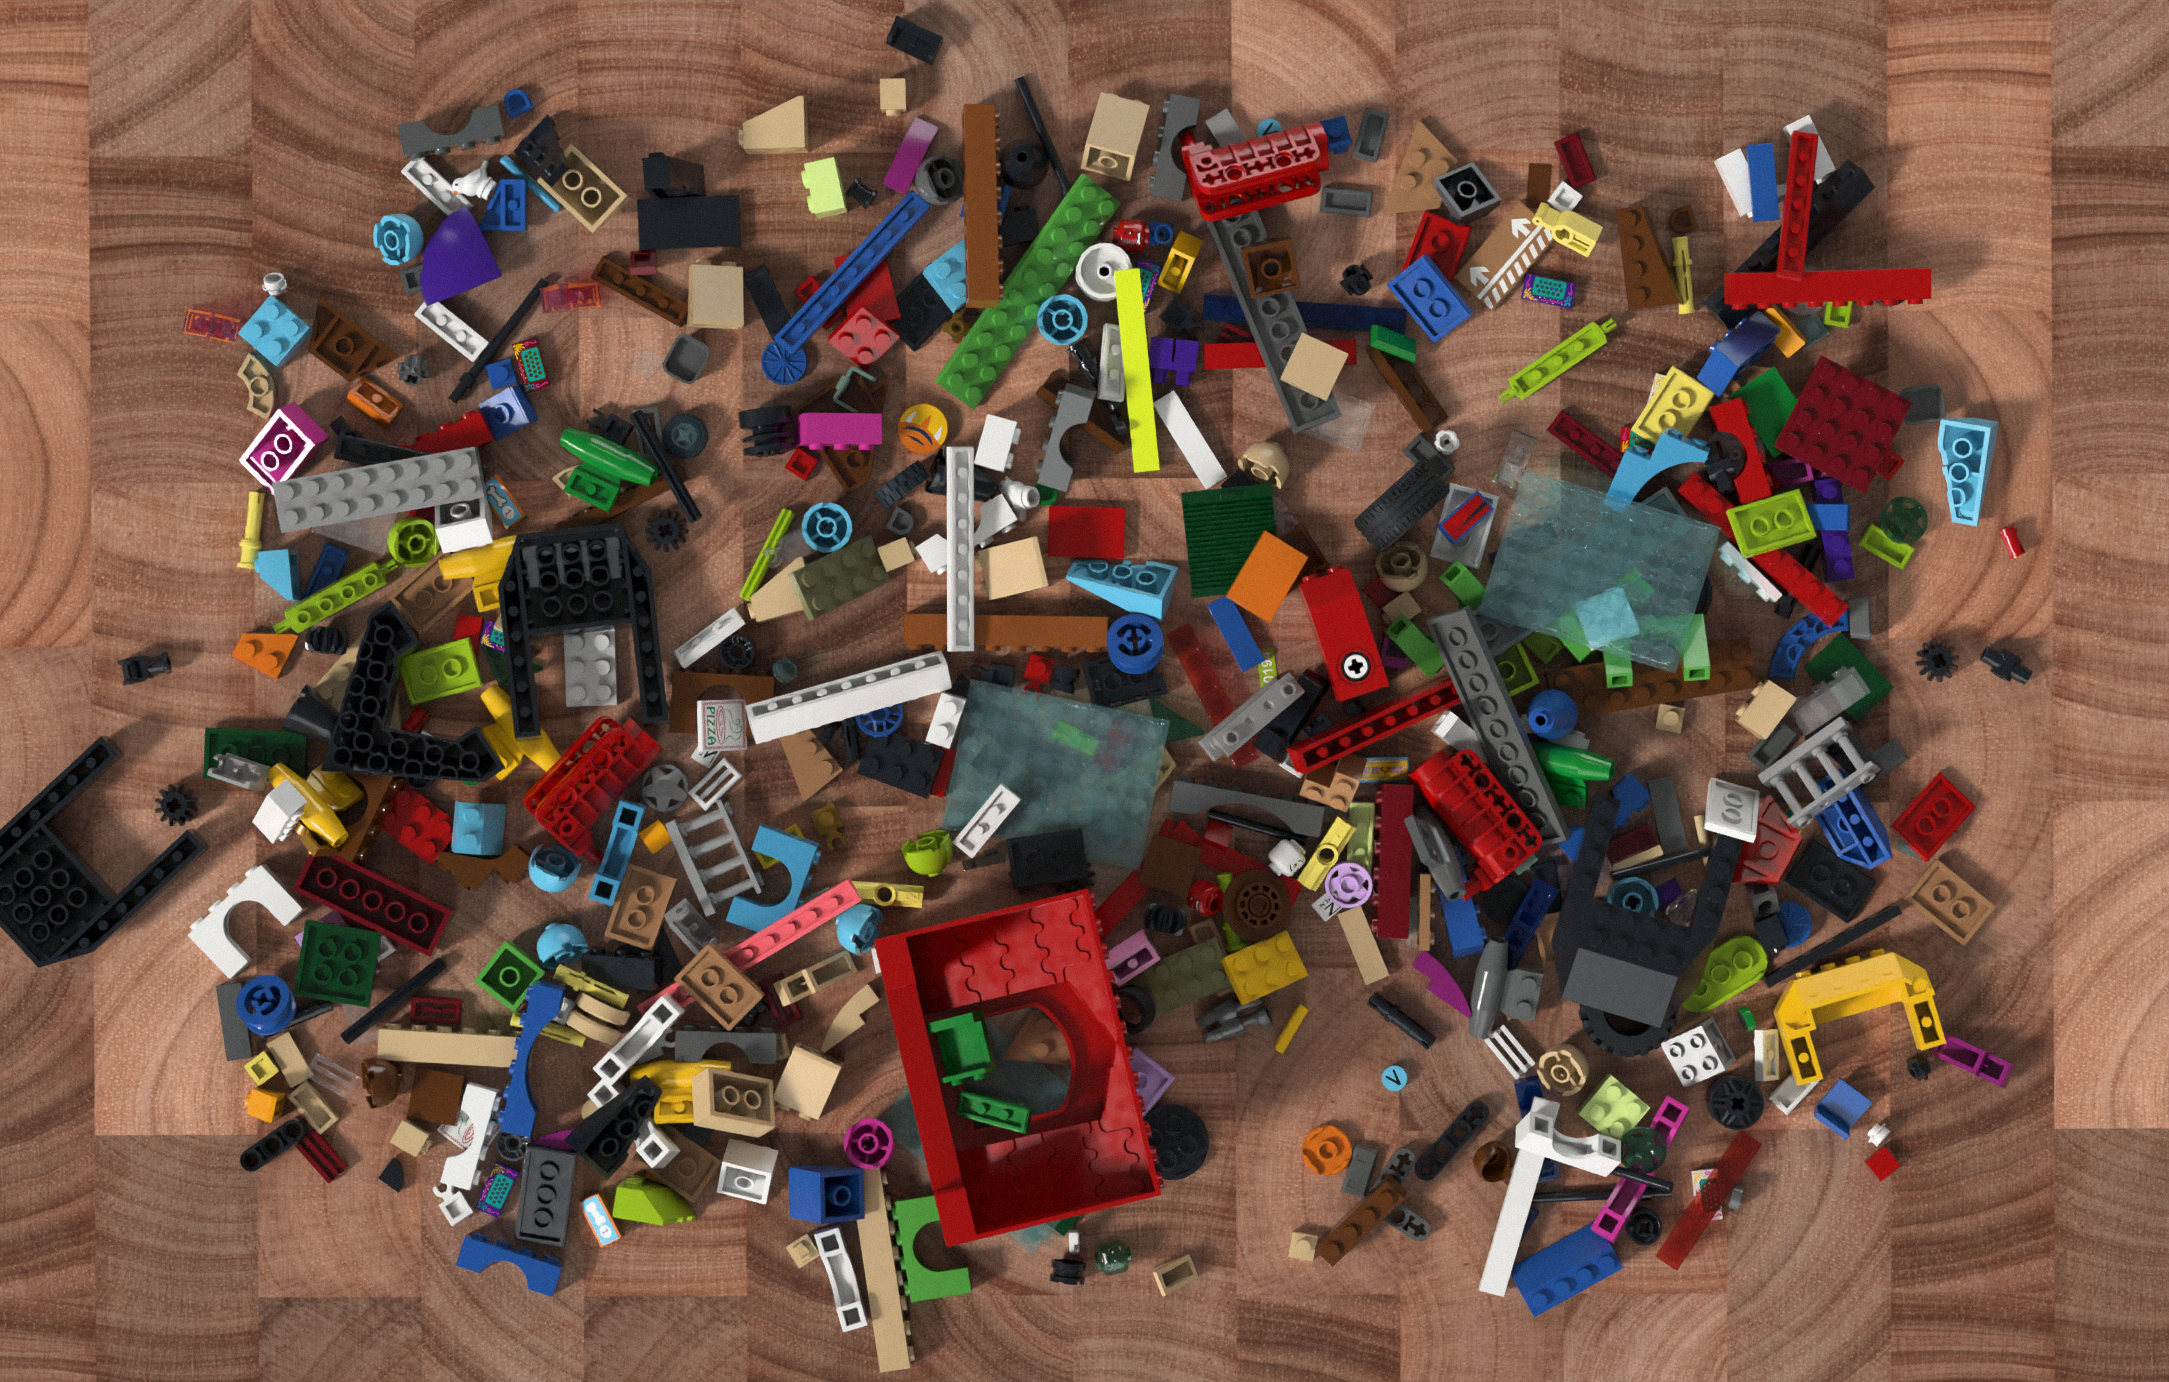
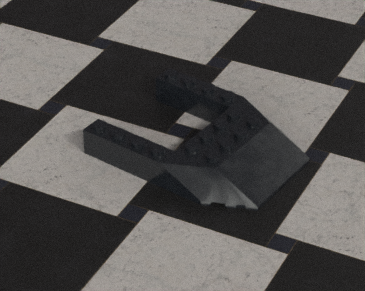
M613 523L517 534L514 547L498 585L516 742L542 739L530 640L536 638L632 627L643 726L650 727L669 724L651 569L643 560L621 524Z
M100 736L0 829V927L38 968L96 951L144 910L210 848L209 844L194 828L186 830L117 895L51 824L53 820L124 755L121 749L108 736Z
M1596 793L1592 797L1551 939L1560 996L1564 1000L1661 1028L1699 987L1718 933L1744 840L1715 832L1689 927L1593 899L1621 803L1619 799Z

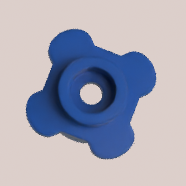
M1152 221L1149 224L1151 229V235L1148 240L1151 246H1156L1157 244L1164 247L1171 246L1173 225L1170 222L1160 224L1158 221Z

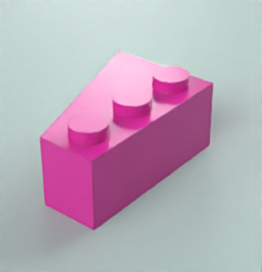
M804 413L795 415L796 446H809V450H824V446H834V450H849V446H859V450H874V445L882 444V414Z

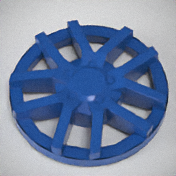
M901 703L895 704L891 707L857 715L856 720L860 729L874 738L888 737V735L900 728L904 716ZM896 705L899 712L892 711ZM890 717H896L898 721L891 720ZM870 718L869 721L862 724L861 720ZM886 724L893 727L887 730ZM874 725L873 731L867 729L868 727ZM878 725H883L884 731L877 732Z

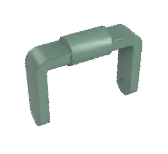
M851 367L845 376L842 375L835 388L838 390L833 400L847 410L858 413L859 411L838 400L848 387L854 371L873 382L876 381V378L856 367Z

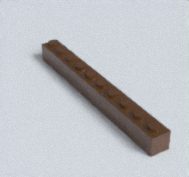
M674 465L683 483L689 481L683 467ZM660 472L651 487L641 484L636 488L635 486L626 489L627 492L622 495L620 493L610 513L597 507L592 508L591 506L583 510L584 513L578 515V513L569 517L570 520L565 523L564 521L556 523V527L551 530L600 525L671 490ZM546 528V529H544V530H542V531H551V530H550V528Z

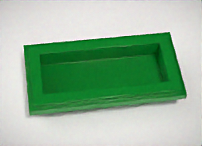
M1371 325L1370 346L1410 362H1416L1415 339L1379 325Z

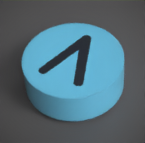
M1265 119L1257 127V138L1280 132L1282 128L1276 120Z
M1391 1065L1384 1069L1381 1080L1388 1090L1399 1091L1407 1083V1074L1400 1066Z

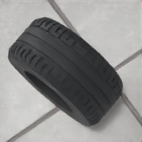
M1418 461L1354 519L1357 530L1362 532L1361 534L1367 538L1370 544H1373L1372 546L1377 551L1384 552L1450 492L1449 485L1442 480L1443 478L1440 475L1436 474L1435 469H1432L1427 461Z

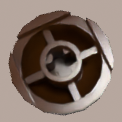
M377 1057L363 1059L364 1063H361L363 1089L366 1088L367 1093L370 1094V1096H365L369 1108L375 1109L389 1105L399 1095V1086L404 1085L402 1071H397L395 1065L390 1060L377 1059Z

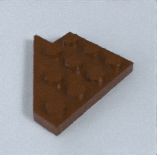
M854 371L848 387L844 393L842 392L838 400L859 411L858 413L883 415L889 385L888 378L886 377L868 389L860 375ZM840 378L792 410L794 415L853 412L840 406L833 400L838 390L835 387ZM874 445V450H859V446H849V450H834V446H824V450H818L847 495H850L869 482L876 445Z

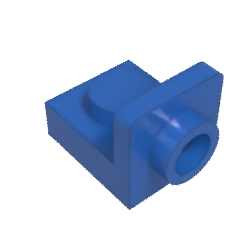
M1345 115L1320 121L1327 136L1328 152L1333 151L1334 155L1347 152L1348 147L1352 146L1353 142L1352 138H1350Z

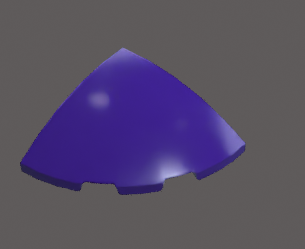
M466 206L457 209L440 223V227L433 237L429 238L422 255L424 262L422 273L420 274V285L426 306L502 276L485 238Z

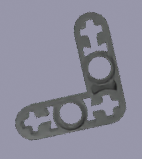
M1406 1147L1398 1148L1392 1154L1368 1193L1388 1173L1396 1175L1397 1181L1402 1185L1414 1167V1153ZM1408 1153L1410 1163H1404L1401 1166L1400 1170L1404 1171L1401 1176L1390 1166L1394 1164L1397 1167L1400 1162L1397 1158L1398 1155ZM1401 1203L1396 1207L1402 1209L1405 1213V1217L1401 1222L1392 1221L1390 1218L1391 1212L1383 1219L1415 1241L1426 1240L1431 1232L1429 1223L1423 1217ZM1410 1215L1414 1217L1411 1222L1415 1225L1424 1224V1234L1414 1235L1415 1230L1409 1225L1407 1229L1402 1228L1408 1222Z

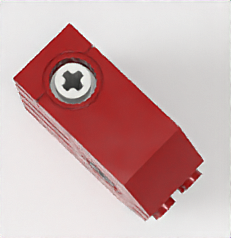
M1342 565L1326 570L1327 575L1320 578L1317 573L1302 578L1303 583L1298 585L1335 700L1339 702L1389 686L1355 582L1349 568L1343 570ZM1352 662L1358 663V667L1355 668V671H1351L1348 669V666L1352 665Z

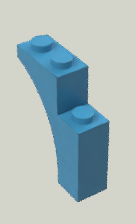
M1675 428L1663 429L1652 455L1647 454L1648 450L1641 446H1628L1602 506L1624 514L1629 510L1635 495L1641 487L1654 475L1677 464L1705 462L1711 448L1707 447V443L1701 439L1693 438L1691 440L1684 437V433Z

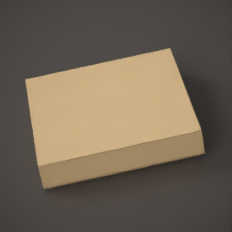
M1302 333L1280 380L1327 401L1349 354Z

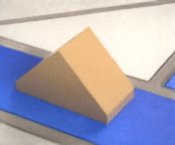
M1190 1254L1153 1268V1274L1162 1296H1166L1199 1278Z

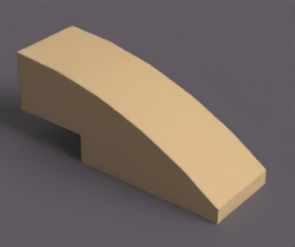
M846 949L773 983L784 1007L839 982L858 971L849 951Z
M867 983L856 992L834 1019L821 1047L823 1053L866 1023L861 1013L881 999L870 983Z

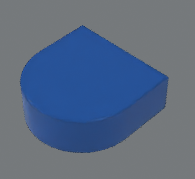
M510 90L504 97V106L511 119L534 109L529 96L523 90Z

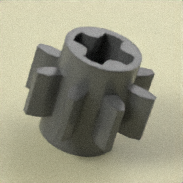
M415 354L404 356V362H398L397 372L399 373V380H403L405 384L410 386L422 384V378L429 377L428 361Z

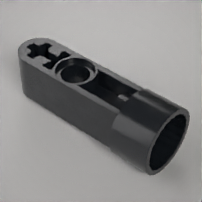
M1309 668L1302 673L1297 681L1305 692L1277 715L1267 728L1264 727L1253 743L1255 748L1280 764H1283L1288 757L1287 748L1292 746L1330 686L1328 680Z

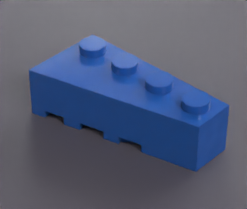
M1458 846L1453 847L1460 862L1465 883L1471 878L1466 877L1464 868L1468 867L1465 853H1459ZM1435 882V889L1439 894L1438 899L1441 913L1446 920V933L1453 947L1451 951L1453 960L1482 953L1483 941L1487 940L1484 925L1479 926L1477 916H1481L1478 902H1473L1472 898L1466 902L1462 898L1448 901Z

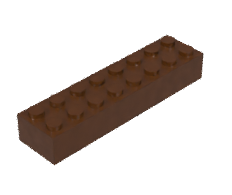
M1749 637L1708 643L1710 679L1684 681L1681 656L1677 649L1631 656L1633 686L1607 688L1604 661L1544 671L1547 690H1561L1574 700L1578 710V718L1757 688Z

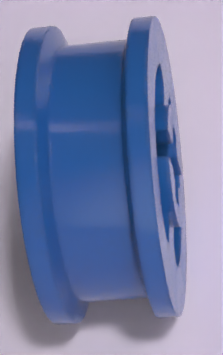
M1129 614L1116 620L1108 631L1107 646L1112 663L1119 670L1129 674H1142L1155 668L1161 661L1164 654L1163 635L1159 625L1152 618L1142 614ZM1132 632H1137L1139 656H1134Z
M263 975L252 979L240 990L236 1000V1010L252 1032L259 1035H271L280 1032L291 1023L297 1011V1000L281 978L273 975Z

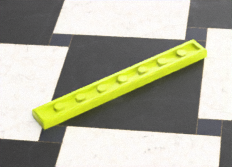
M1140 268L1114 270L1134 473L1160 470Z

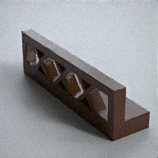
M1370 347L1365 351L1423 435L1449 417L1410 361L1401 358L1403 362L1396 361L1397 356L1395 355L1393 360L1385 359L1381 352L1374 347ZM1396 364L1404 365L1409 369L1408 381L1400 380L1394 372ZM1412 375L1418 383L1411 382ZM1410 385L1420 386L1423 389L1422 402L1415 401L1409 394ZM1427 396L1432 403H1426ZM1425 406L1435 407L1441 417L1430 423L1424 415Z

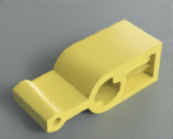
M1543 202L1539 205L1532 220L1535 225H1541L1551 230L1552 236L1557 242L1586 257L1589 256L1603 229L1602 226L1573 211L1565 210L1560 213Z

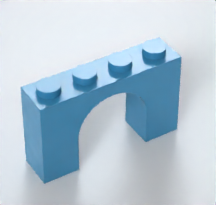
M626 798L620 800L612 823L613 828L600 868L595 875L588 896L589 899L610 906L615 904L647 805Z
M762 823L759 826L751 850L778 859L788 868L792 878L791 891L782 901L771 904L763 903L741 894L735 895L726 921L758 932L802 906L804 899L801 898L803 888L808 890L813 875L809 874L811 866H817L821 856V851H818L819 843Z

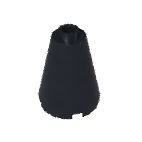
M1017 139L1008 143L1001 151L998 160L1001 164L1000 175L1007 184L1017 189H1031L1039 185L1046 177L1049 168V160L1044 148L1039 143L1030 139ZM1021 157H1027L1025 162L1018 161Z
M943 445V449H939L930 467L929 472L932 479L931 481L926 480L924 488L925 492L929 494L947 496V447L949 446ZM975 464L974 501L986 503L989 499L995 497L998 485H995V478Z
M306 684L299 694L300 698L298 697L288 712L281 729L329 744L334 727L338 721L339 712L311 686Z

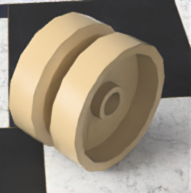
M580 990L575 1002L584 1011L578 1009L571 1010L565 1022L592 1039L615 1046L622 1033L613 1024L625 1025L631 1012L625 1007L621 1010Z

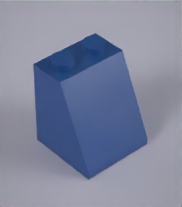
M816 1164L788 1167L789 1213L791 1218L818 1224L865 1219L864 1168Z

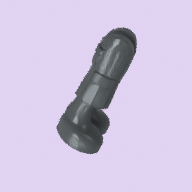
M1262 997L1243 1006L1239 1000L1234 1002L1229 998L1196 1018L1195 1022L1198 1028L1211 1025L1216 1021L1218 1022L1219 1027L1212 1028L1202 1034L1204 1042L1211 1043L1223 1038H1234L1244 1034L1245 1027L1250 1025H1261L1264 1028L1273 1026L1271 1016L1265 1005L1245 1016H1238V1013L1245 1009L1263 1004Z

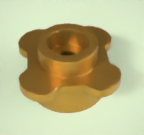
M958 312L952 315V319L949 322H945L942 325L943 332L948 333L955 343H960L962 337L969 333L972 328V324L967 323L963 319L962 314ZM956 325H958V326L960 327L959 330H956V329H955V326H956Z

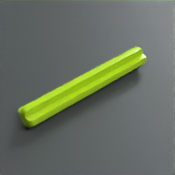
M787 508L781 510L739 594L741 598L751 601L750 597L756 593L795 516L793 511Z

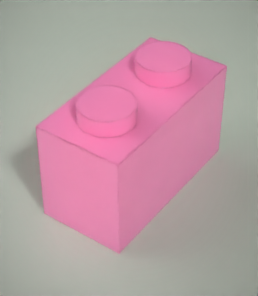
M1141 929L1108 951L1110 959H1106L1105 962L1107 970H1113L1115 983L1120 987L1161 958L1153 941L1144 929Z

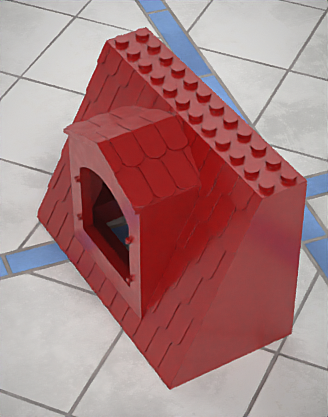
M1088 889L874 939L947 1247L1160 1196V1189L1165 1188L1162 1175L1159 1172L1156 1173L1154 1166L1155 1163H1158L1155 1147H1150L1148 1138L1152 1137L1150 1124L1147 1121L1144 1122L1142 1112H1146L1143 1096H1138L1136 1087L1140 1086L1137 1071H1132L1130 1061H1134L1130 1045H1125L1123 1037L1128 1035L1124 1020H1119L1117 1012L1122 1010L1119 995H1113L1111 985L1116 984L1113 970H1107L1105 962L1106 959H1110L1106 943L1101 944L1099 934L1103 933L1100 918L1095 919L1093 909L1097 908L1094 893L1089 894ZM1035 1006L1044 1012L1058 1027L1069 1051L1071 1075L1065 1099L1058 1110L1033 1115L1029 1133L1024 1134L994 1125L975 1129L972 1119L956 1115L960 1092L965 1090L964 1083L951 1086V1082L942 1083L941 1078L946 1077L937 1035L936 1032L929 1034L927 1023L983 1010L984 1018Z

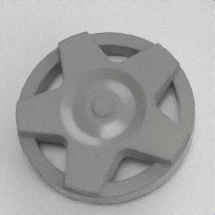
M661 764L651 768L645 774L641 783V793L645 802L651 808L662 812L673 811L679 808L687 799L689 792V783L685 774L679 768L668 764ZM668 768L672 769L673 771L669 774H665L661 769ZM651 775L653 782L649 785H646V782L649 776ZM681 779L684 782V790L678 786ZM648 797H655L657 806ZM671 800L679 801L676 805L668 807Z

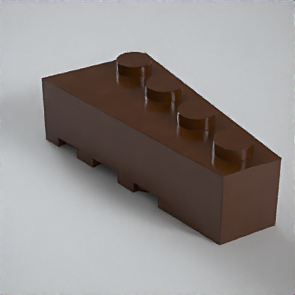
M1634 206L1616 209L1628 310L1637 312L1685 305L1667 263L1665 252L1659 242V237L1648 208L1645 206Z

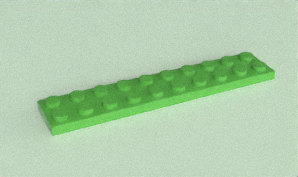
M1082 173L1003 283V300H999L997 308H986L934 381L974 410L1038 321V312L1041 305L1048 298L1056 296L1077 266L1081 255L1092 245L1121 202Z

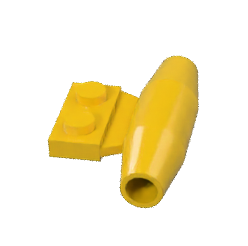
M517 535L495 539L493 543L484 546L462 549L439 560V567L444 580L474 577L472 589L478 612L480 613L500 607L498 585L502 579Z
M493 684L480 696L496 721V724L485 726L482 730L496 749L505 766V769L496 774L500 781L507 778L521 764L524 754L546 772L557 762L561 756L542 728V739L516 742L511 699L507 692L497 684Z
M282 762L274 765L268 774V779L274 789L287 779L307 800L303 808L305 813L301 816L300 820L309 830L333 848L340 846L348 838L349 834L335 812H344L361 800L364 793L345 773L321 771L323 764L311 771L307 781Z
M704 1058L700 1062L655 1061L633 1066L630 1069V1084L632 1085L646 1075L663 1091L655 1105L654 1121L656 1124L694 1122L692 1077L708 1067L734 1072L733 1063Z

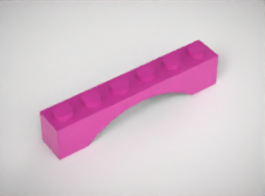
M1666 1096L1627 1169L1653 1176L1689 1115L1690 1108ZM1621 1178L1594 1221L1591 1230L1614 1244L1648 1185Z

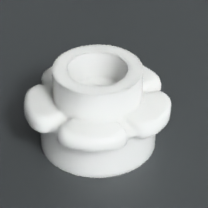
M270 273L263 279L264 284L262 288L271 295H279L287 288L286 280L281 273Z
M1442 430L1437 433L1434 445L1438 451L1449 455L1458 449L1459 439H1457V434L1454 431ZM1449 440V444L1446 445L1444 441Z
M1877 1123L1867 1134L1870 1137L1868 1142H1872L1878 1147L1891 1131L1885 1127V1123L1882 1126Z

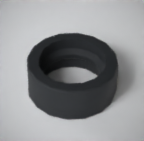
M1125 985L1113 993V995L1118 994L1119 999L1122 997L1132 999L1140 1009L1141 1020L1137 1024L1127 1021L1120 1010L1117 1011L1119 1020L1125 1021L1128 1033L1126 1036H1135L1151 1025L1155 1018L1156 1010L1154 1001L1148 992L1136 985Z

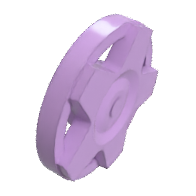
M1339 862L1327 873L1325 879L1326 894L1333 903L1340 907H1358L1368 900L1372 892V877L1367 868L1357 862ZM1350 867H1354V868H1357V869H1359V870H1357V871H1352V869H1351ZM1338 870V876L1331 877ZM1366 880H1368V890L1363 886ZM1330 889L1338 892L1337 898L1331 893ZM1351 897H1356L1359 899L1355 902H1349Z

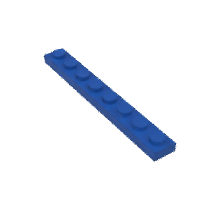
M911 190L774 337L775 341L794 357L927 214L931 206L915 191Z

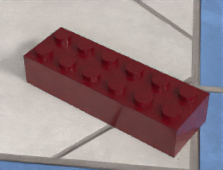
M1380 783V788L1375 789V803L1380 804L1379 814H1375L1374 829L1379 830L1378 839H1374L1373 854L1378 855V863L1373 864L1372 879L1377 881V890H1372L1371 904L1376 906V915H1371V930L1375 932L1377 938L1409 939L1412 839L1404 819L1413 815L1414 785Z
M310 854L293 888L294 891L429 957L435 955L457 910L363 863H352L336 854L313 857Z

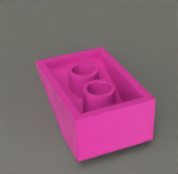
M293 402L278 409L239 461L274 495L272 482L293 479L320 451L330 437Z

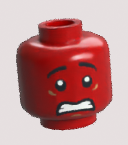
M1122 219L1118 227H1113L1112 243H1117V246L1124 252L1141 253L1144 247H1148L1149 227H1145L1144 221Z
M1198 880L1189 889L1186 898L1187 904L1192 910L1202 916H1213L1223 907V892L1220 887L1210 881Z

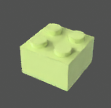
M835 158L805 163V170L801 171L804 186L806 189H810L811 195L806 196L811 214L815 213L817 218L820 219L847 213L846 200Z
M1607 1073L1576 1112L1604 1136L1619 1140L1622 1143L1650 1107L1611 1074Z

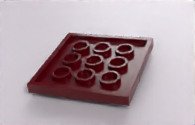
M1821 355L1773 447L1865 494L1913 402Z

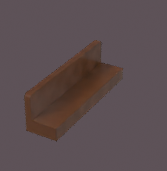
M1053 371L1035 394L1058 411L1059 405L1055 404L1059 390L1064 391L1067 383H1072ZM1094 400L1087 423L1076 425L1116 454H1119L1130 439L1129 424L1124 422L1128 432L1119 437L1109 415L1112 412Z

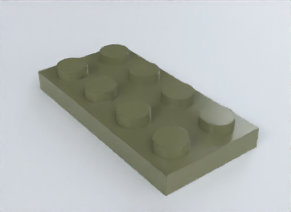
M871 535L856 540L788 574L809 621L891 581Z
M1217 936L1164 957L1127 981V985H1136L1149 993L1154 1001L1155 1016L1232 986L1220 961L1226 956Z

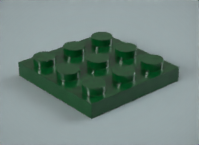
M307 919L293 995L369 1008L382 933L375 930Z

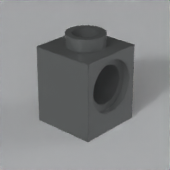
M1744 883L1747 900L1756 920L1780 912L1777 893L1773 884Z

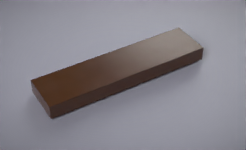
M602 256L591 276L595 281L681 327L688 314V302L639 275L630 276V270L605 256Z

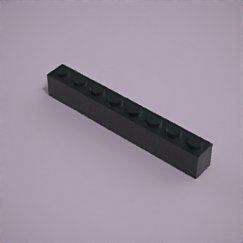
M1848 159L1812 194L1806 256L1875 188L1864 170ZM1781 226L1734 273L1776 272ZM1724 283L1703 302L1713 318L1728 330L1733 327L1735 328L1757 306V304H1748V309H1732V305L1724 304Z

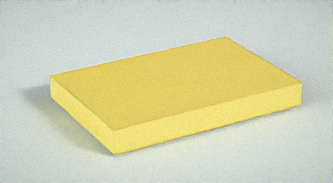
M1672 366L1631 431L1655 446L1664 428L1667 430L1669 428L1680 430L1684 433L1683 436L1687 438L1715 393L1683 371Z

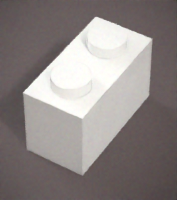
M943 691L925 741L950 749L953 746L968 699Z

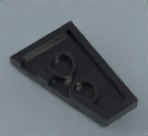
M547 114L532 132L519 143L513 152L552 187L569 167L564 151L558 142L560 138L554 129L555 122Z

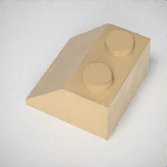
M1765 680L1763 683L1759 681L1757 688H1753L1751 694L1754 695L1748 703L1744 701L1736 711L1738 717L1735 721L1759 739L1768 738L1797 700L1796 697L1770 680Z

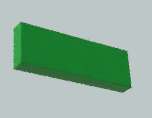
M961 1090L956 1115L1026 1134L1029 1133L1033 1108L972 1091Z

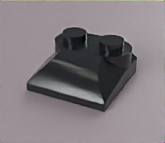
M1474 162L1432 180L1433 186L1448 208V219L1455 225H1467L1489 215L1490 212L1500 205L1502 200Z

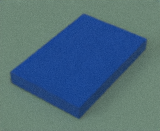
M1426 253L1386 284L1434 343L1474 313Z

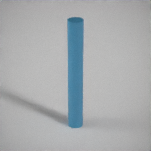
M507 155L502 157L500 163L519 180H528V188L556 213L563 207L558 200Z

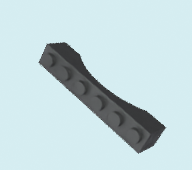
M1180 776V780H1174L1169 806L1170 811L1195 815L1206 808L1219 804H1250L1275 814L1294 833L1320 838L1325 807L1320 806V802L1306 798L1305 803L1295 802V796L1280 794V799L1270 797V792L1256 789L1255 794L1245 792V787L1230 785L1229 790L1220 788V783L1207 780H1205V785L1196 784L1195 778Z

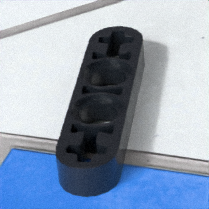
M1475 1100L1467 1104L1416 1161L1414 1170L1419 1179L1423 1181L1432 1180L1486 1121L1489 1111L1483 1102ZM1473 1106L1475 1108L1483 1107L1481 1110L1483 1116L1481 1118L1476 1116L1471 1121L1475 1124L1473 1128L1461 1119L1464 1115L1467 1119L1472 1116L1471 1108ZM1458 1124L1465 1125L1467 1134L1463 1138H1456L1453 1135L1454 1126ZM1440 1143H1446L1450 1146V1153L1446 1157H1440L1436 1154V1147ZM1432 1153L1434 1158L1440 1161L1441 1164L1437 1166L1434 1162L1430 1167L1431 1174H1420L1422 1171L1420 1165L1422 1163L1427 1165L1432 1160L1427 1156Z

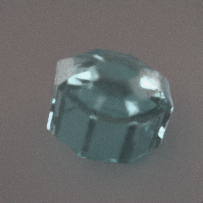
M783 657L772 665V673L779 682L787 684L797 677V666L792 660Z

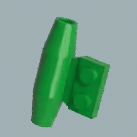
M567 427L560 438V446L584 461L574 468L563 491L608 513L611 512L621 492V479L651 487L658 476L659 468L634 451L600 435Z
M1530 741L1557 804L1585 810L1589 804V783L1586 780L1611 781L1613 778L1615 761L1586 749L1551 742Z

